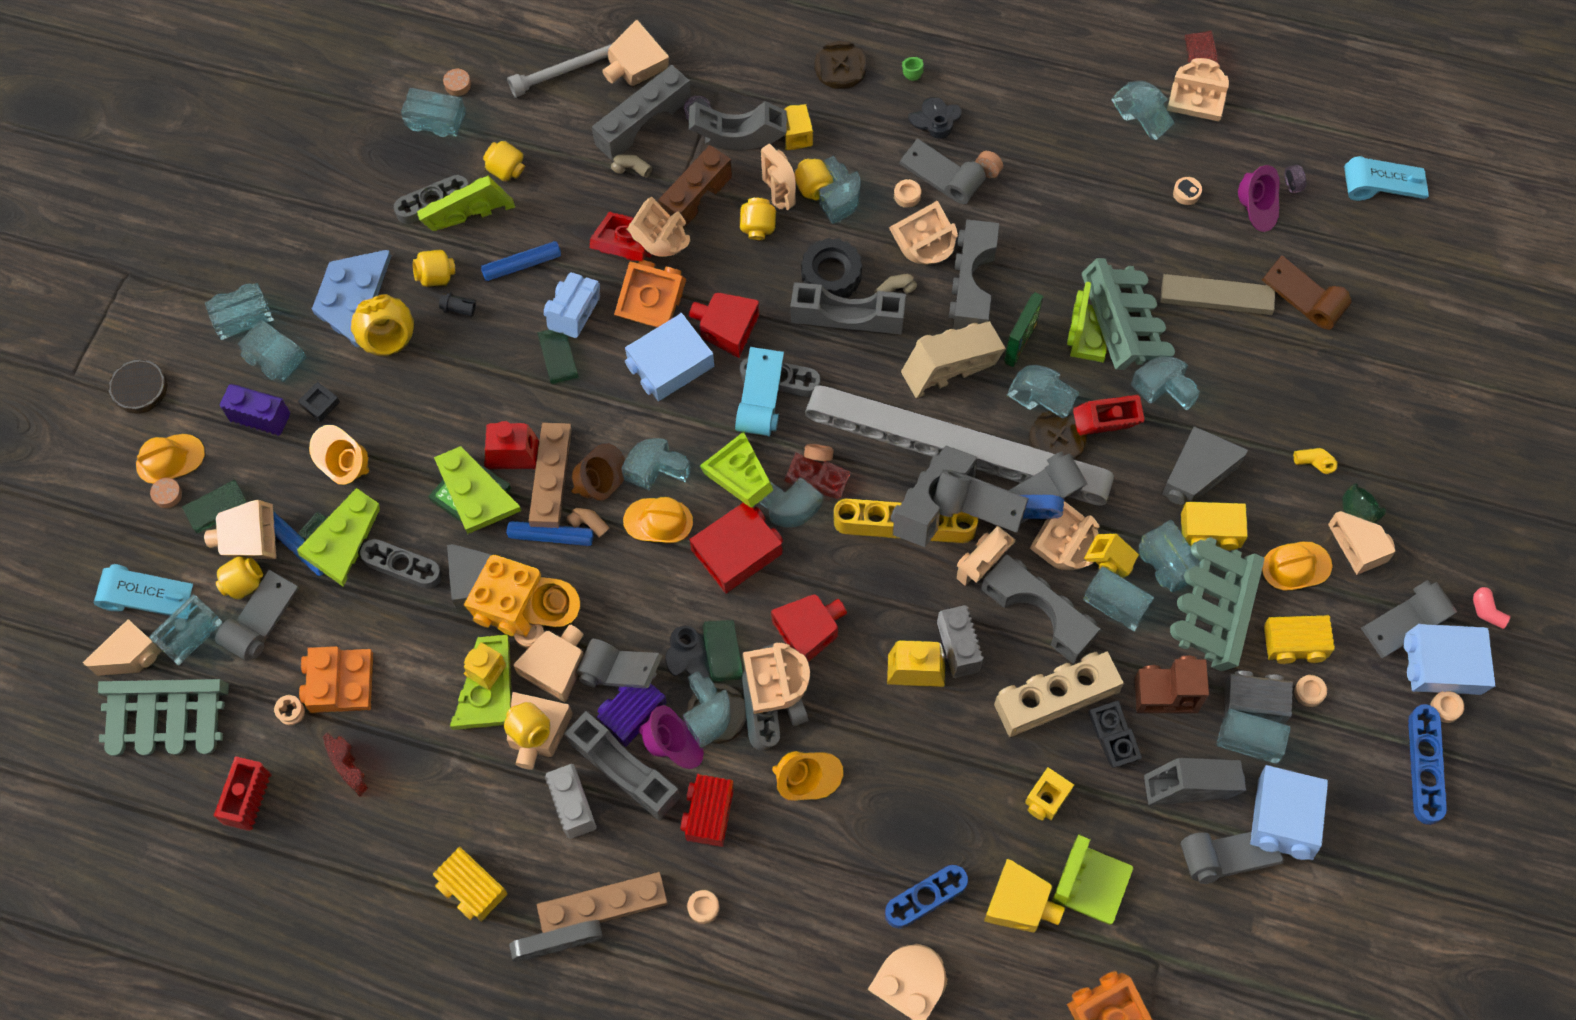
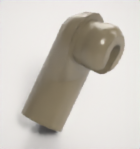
M910 274L891 276L874 292H894L896 289L902 288L904 293L908 294L917 288V283Z

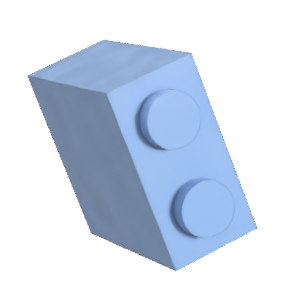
M682 313L625 347L627 355L625 363L632 374L637 373L642 379L640 383L648 395L653 394L658 401L714 367L712 351Z
M1418 624L1406 633L1404 649L1408 652L1409 665L1407 677L1411 681L1412 691L1435 693L1448 691L1457 694L1482 695L1495 687L1488 628Z
M1265 765L1258 779L1250 845L1258 846L1268 852L1278 851L1290 854L1300 860H1313L1322 844L1328 780Z

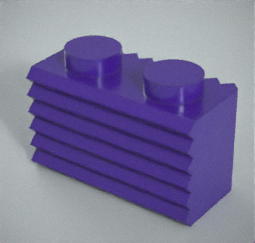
M229 384L220 402V407L230 422L234 421L235 424H244L246 427L250 426L251 429L255 427L256 430H265L266 433L271 432L272 435L275 433L277 436L282 434L290 416L288 406H286L282 398L234 384Z
M651 683L649 688L619 687L620 693L613 700L607 699L597 711L599 713L597 716L598 722L606 727L624 747H627L640 733L639 728L650 719L652 711L658 706H666L667 704L665 695Z

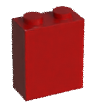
M744 502L689 539L691 551L725 594L782 555L783 539L774 527L770 529L764 522L766 518L757 506L751 508Z

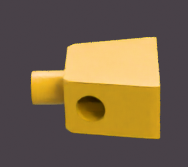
M897 641L888 654L887 684L945 687V655L941 643Z
M1007 859L984 921L1023 931L1035 932L1040 919L1059 925L1065 907L1048 901L1052 889L1050 883L1012 860Z

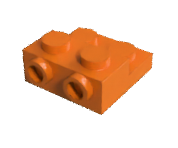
M646 260L639 261L638 263L630 261L614 315L658 328L673 318L676 305L679 306L686 279L680 275V270L671 267H665L663 271L654 268L655 264Z
M338 646L308 648V655L303 656L301 659V670L303 674H306V685L300 686L299 697L300 702L305 703V707L310 713L371 710L373 652L371 649L340 650Z
M1116 971L1105 974L1099 980L1101 985L1092 990L1089 987H1085L1076 991L1072 995L1073 1001L1067 1004L1075 1020H1152L1131 977L1122 972L1118 974Z

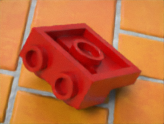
M608 212L590 238V248L605 254H614L631 261L640 262L646 256H652L639 242L634 240L631 233L627 230L634 219L632 217Z

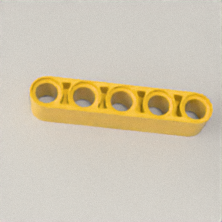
M842 499L838 501L834 508V526L837 531L843 534L899 538L893 535L894 522H891V515L895 506L902 503ZM964 512L953 514L952 517L940 515L939 522L941 525L938 526L937 532L930 541L967 543L975 537L978 518ZM849 513L854 517L850 520H844L840 515ZM877 515L882 517L883 520L880 522H873L869 518L871 516ZM960 522H966L971 527L968 529H962L958 527L957 524Z

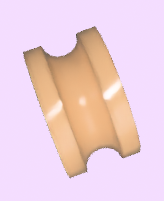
M285 695L276 702L274 713L283 724L295 725L303 719L305 708L295 696ZM292 704L297 709L292 710V715L288 717L283 712L287 710V705Z

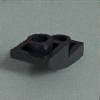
M1119 700L1088 710L1099 742L1112 768L1142 758L1133 731L1128 729Z

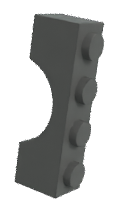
M673 65L669 66L592 126L595 145L613 161L615 156L621 155L633 145L636 134L652 116L664 111L673 114L691 100L690 80Z
M966 219L965 230H959L957 246L963 247L962 254H956L955 270H960L959 278L954 277L952 294H957L956 302L951 301L949 318L954 319L953 329L955 330L966 328L972 323L981 324L989 320L991 295L976 285L972 274L981 265L995 260L999 223Z
M794 282L790 306L791 323L902 335L906 294L877 291L868 298L846 299L831 294L822 285Z
M947 445L939 455L935 454L927 471L921 472L915 487L908 489L902 504L895 506L891 515V522H894L893 535L926 547L938 530L940 507L933 502V498L942 470H953L975 478L978 457Z
M1006 554L983 580L981 590L1003 608L1016 603H1028L1043 610L1050 618L1053 626V638L1050 646L1073 664L1091 646L1099 634L1100 628L1097 627V623L1092 617L1078 612L1068 598L1063 595L1058 596L1050 589V585L1043 578L1033 576L1027 571L1025 564L1016 558L1012 559Z
M587 711L566 731L565 736L568 743L657 820L661 821L680 799L677 787L658 771L647 767L630 754L614 738L610 731Z

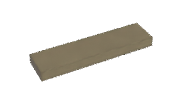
M1163 274L1160 303L1272 315L1275 305V291L1268 285Z

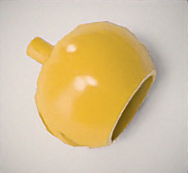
M387 294L362 301L358 304L351 319V332L356 343L367 353L377 356H390L400 352L408 345L413 335L414 319L409 308L400 299L393 298Z

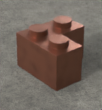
M1181 656L1174 660L1170 669H1161L1158 665H1148L1139 669L1135 676L1137 713L1198 714L1209 696L1206 659H1197L1195 656Z

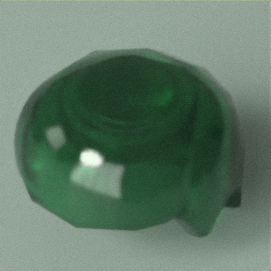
M1357 483L1350 486L1342 497L1343 510L1347 514L1375 524L1386 514V509L1379 507L1373 495L1365 489L1358 487Z

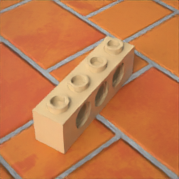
M1108 651L1100 655L1097 652L1090 653L1081 659L1082 662L1072 666L1070 663L1063 664L1057 667L1053 674L1044 677L1043 674L1036 675L1026 681L1027 684L1018 688L1012 685L1002 689L996 697L994 706L1009 737L1120 693L1124 683ZM1087 676L1092 681V684L1083 685L1078 681L1077 677ZM1059 687L1064 691L1065 695L1061 697L1054 696L1050 692V688ZM1032 698L1036 701L1037 707L1028 708L1023 704L1022 700Z

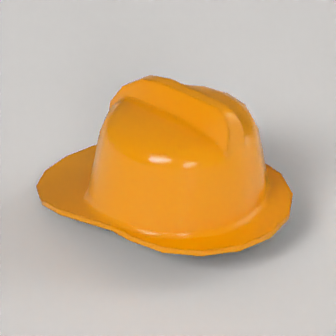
M325 425L313 434L309 450L311 458L316 466L334 482L347 485L361 475L369 473L370 470L367 468V451L344 430L335 425Z
M178 434L167 438H151L143 444L139 455H137V472L141 479L152 484L162 478L174 479L196 470L203 462L205 456L204 446L198 438L188 434Z
M660 497L657 499H640L632 503L624 514L623 522L627 533L634 539L676 543L685 539L690 534L693 526V517L689 509L682 503L669 497Z
M1297 542L1270 550L1264 557L1262 568L1263 576L1270 585L1276 589L1288 591L1323 583L1331 574L1332 561L1327 551L1320 545L1313 542Z
M541 577L522 615L530 624L553 627L565 626L578 616L580 597L576 589L568 582Z
M793 751L782 757L778 765L773 766L772 769L776 775L777 789L780 795L792 801L827 797L835 792L843 778V766L840 760L833 754L824 752L804 753Z

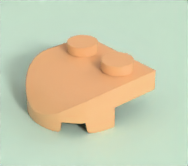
M1204 58L1193 59L1191 63L1178 69L1173 82L1167 111L1220 121L1229 86L1228 76H1225L1219 69L1220 65L1212 60Z
M768 144L761 149L762 180L771 188L772 204L778 209L786 208L789 210L796 204L794 171L785 154Z
M652 196L643 203L627 228L634 240L639 242L649 253L656 256L665 257L677 254L686 248L690 242V235H685L683 229L686 222L682 215L677 211L670 216Z
M938 201L889 227L903 254L912 262L923 265L936 264L948 258L954 251L958 236L955 224H950Z
M1064 501L1063 516L1047 519L1030 549L1053 567L1060 570H1076L1089 566L1094 562H1087L1084 557L1096 535L1099 534L1097 530L1099 524L1091 515L1084 517Z
M999 526L990 534L986 532L978 540L977 548L971 554L966 553L959 560L956 579L965 586L971 579L977 583L1014 544L1015 539Z
M773 643L771 648L743 652L754 714L785 709L796 704L802 698L810 678L809 664L803 654H800L791 648L790 645L784 643Z
M914 944L900 947L885 960L868 990L912 1020H927L947 985L943 960L934 950L925 945Z

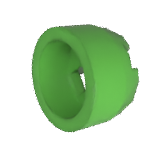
M918 57L905 59L902 63L904 76L911 81L918 80L924 71L923 61Z

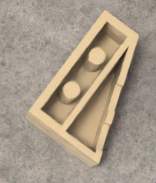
M990 321L981 324L972 323L966 328L958 330L949 329L939 335L921 337L916 342V346L901 373L917 399L924 396L923 391L936 384H938L939 388L947 386V379L962 374L963 378L995 365L1006 348Z

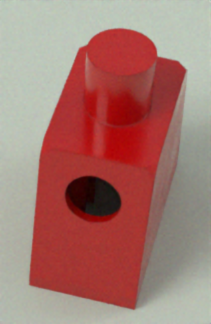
M715 293L708 306L694 302L690 309L689 317L701 321L700 333L703 339L740 358L760 315L758 300Z
M507 421L489 423L486 426L484 467L487 469H536L540 440L528 424L509 423Z
M816 594L771 611L772 622L786 644L790 645L791 648L800 654H803L808 662L838 637V626L835 621L847 614L844 605L839 599L824 606Z

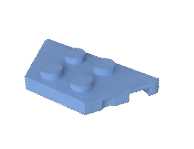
M388 250L329 262L312 307L314 314L318 318L329 323L332 329L339 334H343L356 347H359V345L356 343L351 332V319L358 304L378 296L392 257Z

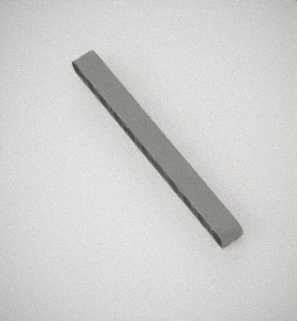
M826 386L814 387L805 411V415L815 422L932 457L935 454L939 455L947 445L977 456L976 470L1019 483L1044 470L1049 465L1047 459L1055 455ZM1074 460L1088 485L1069 497L1093 505H1105L1114 480L1112 472Z

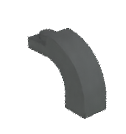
M766 101L754 110L738 115L724 114L697 102L692 104L689 109V130L705 136V144L716 148L728 150L754 149L771 144L786 134L787 111Z

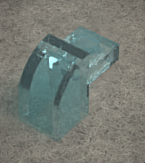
M1128 82L1111 98L1123 119L1131 120L1138 118L1151 140L1158 139L1175 123L1163 105L1168 99L1157 87L1148 82Z
M835 156L824 160V163L833 177V183L819 189V205L831 223L834 224L850 216L857 209L860 202L861 181L857 171L849 175L843 163L839 164Z
M1170 356L1156 357L1148 361L1135 371L1131 385L1150 404L1167 391L1186 411L1195 405L1200 393L1196 384L1184 376L1188 365L1182 360Z
M1029 365L1017 373L1007 396L1029 410L1041 404L1061 418H1065L1068 416L1079 392L1059 380L1060 373L1044 366Z
M651 438L638 443L630 451L621 468L625 481L649 491L659 472L685 482L691 473L689 460L678 452L670 453L668 440L661 438Z
M800 477L786 493L770 481L773 491L760 501L764 507L770 508L771 522L782 527H796L809 521L823 506V495Z
M697 671L689 676L688 679L691 689L701 704L683 714L687 728L700 748H702L725 732L730 722L731 708L726 690L724 689L716 694L717 690L709 677L704 679L700 672Z

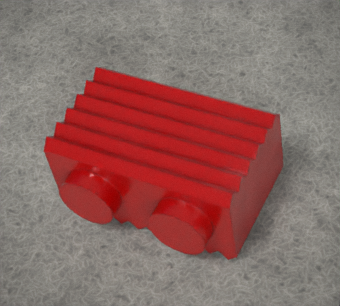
M1139 395L1088 401L1073 409L1079 435L1128 429L1143 423L1145 420Z
M235 757L214 817L224 825L248 831L252 830V824L255 823L254 819L257 817L256 813L260 811L258 807L262 805L260 801L264 799L262 795L266 794L264 789L268 788L266 784L270 782L268 778L272 776L270 771L261 762Z
M697 774L695 783H689L687 801H691L689 813H683L681 821V831L685 832L686 841L723 847L734 793L733 780Z

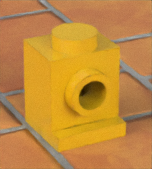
M806 104L799 106L791 105L785 108L787 111L786 134L784 135L786 150L813 146V130Z
M1097 534L1084 559L1087 562H1096L1099 565V569L1105 574H1118L1123 578L1132 572L1133 565L1139 554L1117 534Z
M481 642L476 649L473 648L467 654L464 661V675L490 690L507 665L499 652Z
M1048 767L1026 799L1025 804L1030 806L1028 812L1039 820H1044L1045 817L1052 820L1071 793L1074 784ZM1043 795H1048L1052 799V802L1048 804L1047 802L1042 800L1041 797Z

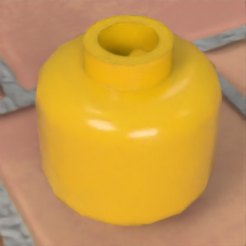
M500 141L498 144L493 142L483 157L486 170L501 181H508L512 177L517 179L525 168V165L522 164L523 153L506 141Z
M805 159L798 164L794 175L795 183L801 194L805 198L819 200L827 196L833 185V177L825 163L820 159Z
M764 198L748 199V203L743 204L740 210L741 231L748 234L751 240H764L766 235L774 232L776 209L770 204L769 200Z
M444 250L419 252L417 259H413L414 278L416 281H420L424 287L447 285L450 275L455 274L453 258H448Z
M237 556L217 570L218 581H216V586L222 595H229L233 599L240 600L259 587L263 573L253 558Z
M524 702L514 705L508 710L504 729L506 734L522 748L541 746L548 739L551 723L548 716L531 702Z

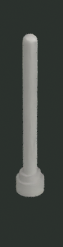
M612 44L528 76L515 74L507 77L512 94L515 98L526 94L525 91L529 90V87L604 59L608 57V49Z

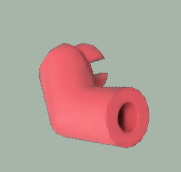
M1479 588L1473 596L1477 616L1504 629L1510 620V616L1496 609L1493 593L1489 588Z

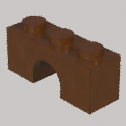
M709 145L658 199V204L670 216L678 211L686 222L683 226L684 229L698 214V205L703 195L708 190L716 195L732 178L731 159Z

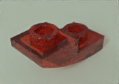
M1212 31L1185 35L1188 62L1191 63L1193 59L1204 58L1218 63Z
M795 453L783 481L817 494L840 499L851 472L827 461L821 464Z
M326 733L323 736L324 745L333 766L350 788L360 797L368 787L362 781L365 775L352 764L355 761L349 752L352 746L341 736L334 739L330 734Z

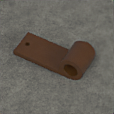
M1283 255L1278 258L1262 278L1264 283L1314 324L1323 329H1332L1352 303L1350 294L1345 288L1331 286L1324 290Z

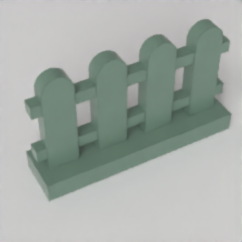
M1096 258L1081 275L1084 283L1086 281L1091 282L1089 297L1115 370H1125L1134 361L1136 365H1142L1146 360H1157L1159 365H1165L1175 354V350L1170 343L1161 342L1159 337L1166 330V325L1161 319L1152 318L1151 311L1156 308L1157 301L1152 295L1144 294L1142 288L1148 283L1147 275L1142 271L1135 270L1134 266H1127L1124 270L1112 269V266L1107 264L1105 258ZM1120 288L1131 289L1133 293H1121ZM1128 312H1140L1141 317H1130ZM1137 336H1149L1150 341H1139Z
M1210 537L1206 540H1199L1191 546L1193 556L1201 561L1199 567H1191L1184 573L1185 581L1193 586L1194 589L1192 594L1187 593L1178 598V608L1186 613L1187 616L1185 621L1180 620L1173 623L1170 627V633L1174 639L1180 641L1179 647L1188 649L1191 646L1206 653L1204 659L1210 662L1213 661L1211 667L1222 672L1239 666L1265 558L1255 553L1241 558L1242 552L1233 550L1230 553L1216 546L1217 540ZM1210 565L1226 572L1225 579L1210 573ZM1203 592L1218 598V606L1202 599ZM1196 619L1213 626L1211 633L1196 627Z
M221 679L98 681V694L107 697V703H101V711L106 712L105 734H99V742L105 743L104 749L106 753L112 756L122 755L126 749V742H135L136 752L144 756H149L155 751L156 742H165V748L168 753L180 755L185 751L187 741H196L197 751L209 755L215 751L217 741H223V733L217 732L218 710H224L225 702L219 701V695H228L229 683ZM168 696V702H159V697ZM189 696H198V702H189ZM129 697H138L137 703H128ZM188 710H197L196 733H187ZM128 711H137L135 734H127ZM158 711H167L166 733H157Z

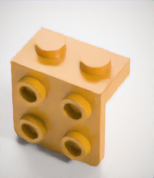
M492 555L488 558L464 606L474 616L473 621L483 627L488 628L490 625H493L509 636H514L516 633L527 637L532 626L524 618L522 612L541 578V573L537 568Z

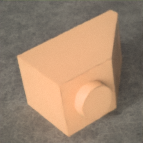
M1341 511L1335 513L1328 524L1356 575L1387 563L1396 552L1393 539L1384 532L1380 525Z
M128 619L83 663L97 676L139 673L155 662L161 650Z

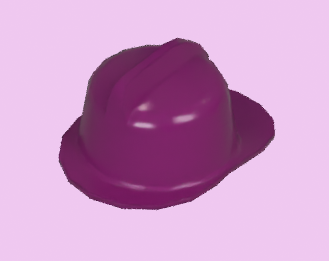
M1270 165L1260 166L1253 173H1245L1238 188L1239 201L1248 210L1249 219L1253 227L1258 231L1266 232L1271 230L1276 225L1279 217V175L1277 170Z
M664 705L656 707L652 711L650 719L639 728V732L643 736L644 745L653 756L669 757L674 763L685 769L696 768L702 762L704 752L700 738L670 707Z

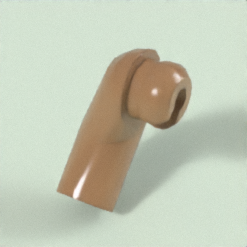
M575 508L571 510L572 513L566 518L571 527H579L581 524L588 525L599 538L609 529V526L591 509Z

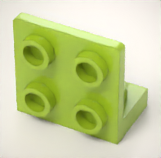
M1086 281L1084 290H1078L1067 345L1072 346L1071 357L1104 362L1107 345L1093 305L1088 304L1091 282Z
M1078 835L1052 901L1112 925L1133 867L1088 848L1090 839Z

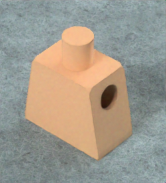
M636 20L609 47L608 59L611 64L603 69V74L610 83L623 77L629 85L634 86L667 69L669 56L640 22Z
M254 500L218 513L216 516L217 529L205 532L204 539L206 545L209 548L218 547V552L222 556L230 558L244 556L253 559H276L273 504Z
M568 625L561 637L550 631H545L515 662L514 668L517 674L565 703L578 677L576 670L584 654L576 646L584 634L572 625Z
M513 692L511 707L524 702H531L548 716L551 723L549 737L539 747L522 748L507 735V742L510 747L519 750L515 764L524 769H533L537 754L546 757L554 755L573 713L568 704Z

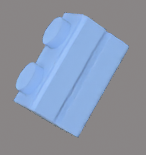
M575 273L568 274L564 282L560 281L555 290V298L553 301L548 300L544 308L548 329L559 333L563 332L565 335L574 338L578 337L600 299V283L587 277L584 279L583 276Z

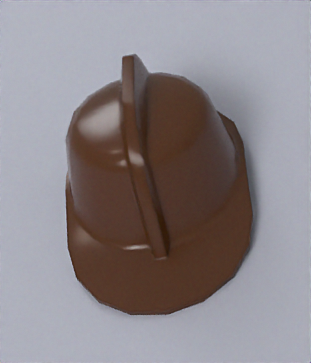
M602 443L595 447L575 466L572 472L574 485L571 490L572 493H579L585 498H594L597 501H604L609 498L626 478L627 465L623 453L610 443Z

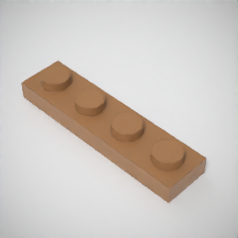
M542 423L529 514L530 527L559 528L572 431L571 424Z
M657 872L539 903L537 908L542 932L544 933L590 920H599L601 923L668 905L661 874Z

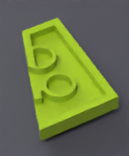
M486 176L475 180L474 183L460 190L453 191L450 195L436 202L429 203L426 207L418 210L417 213L422 223L432 231L463 223L471 215L481 214L484 217L491 215L492 209L505 206L506 210L515 208L513 199L493 179Z
M744 432L700 465L706 476L751 508L773 491L772 485Z
M461 446L434 457L467 534L521 512L520 506Z
M356 488L297 549L299 556L344 587L348 578L347 574L358 557L360 546L363 540L367 538L380 511L379 503Z
M508 635L477 638L474 649L482 642L499 652L507 666L490 690L470 678H466L464 688L459 695V704L455 716H453L450 724L452 730L504 725L512 700L510 642Z

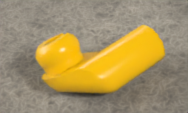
M1322 448L1294 451V462L1296 465L1311 464L1324 474L1333 473L1338 467L1335 458Z

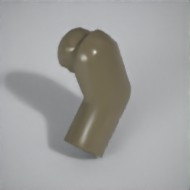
M618 154L613 158L614 162L611 164V169L618 174H623L627 167L645 178L653 170L651 165L635 155Z

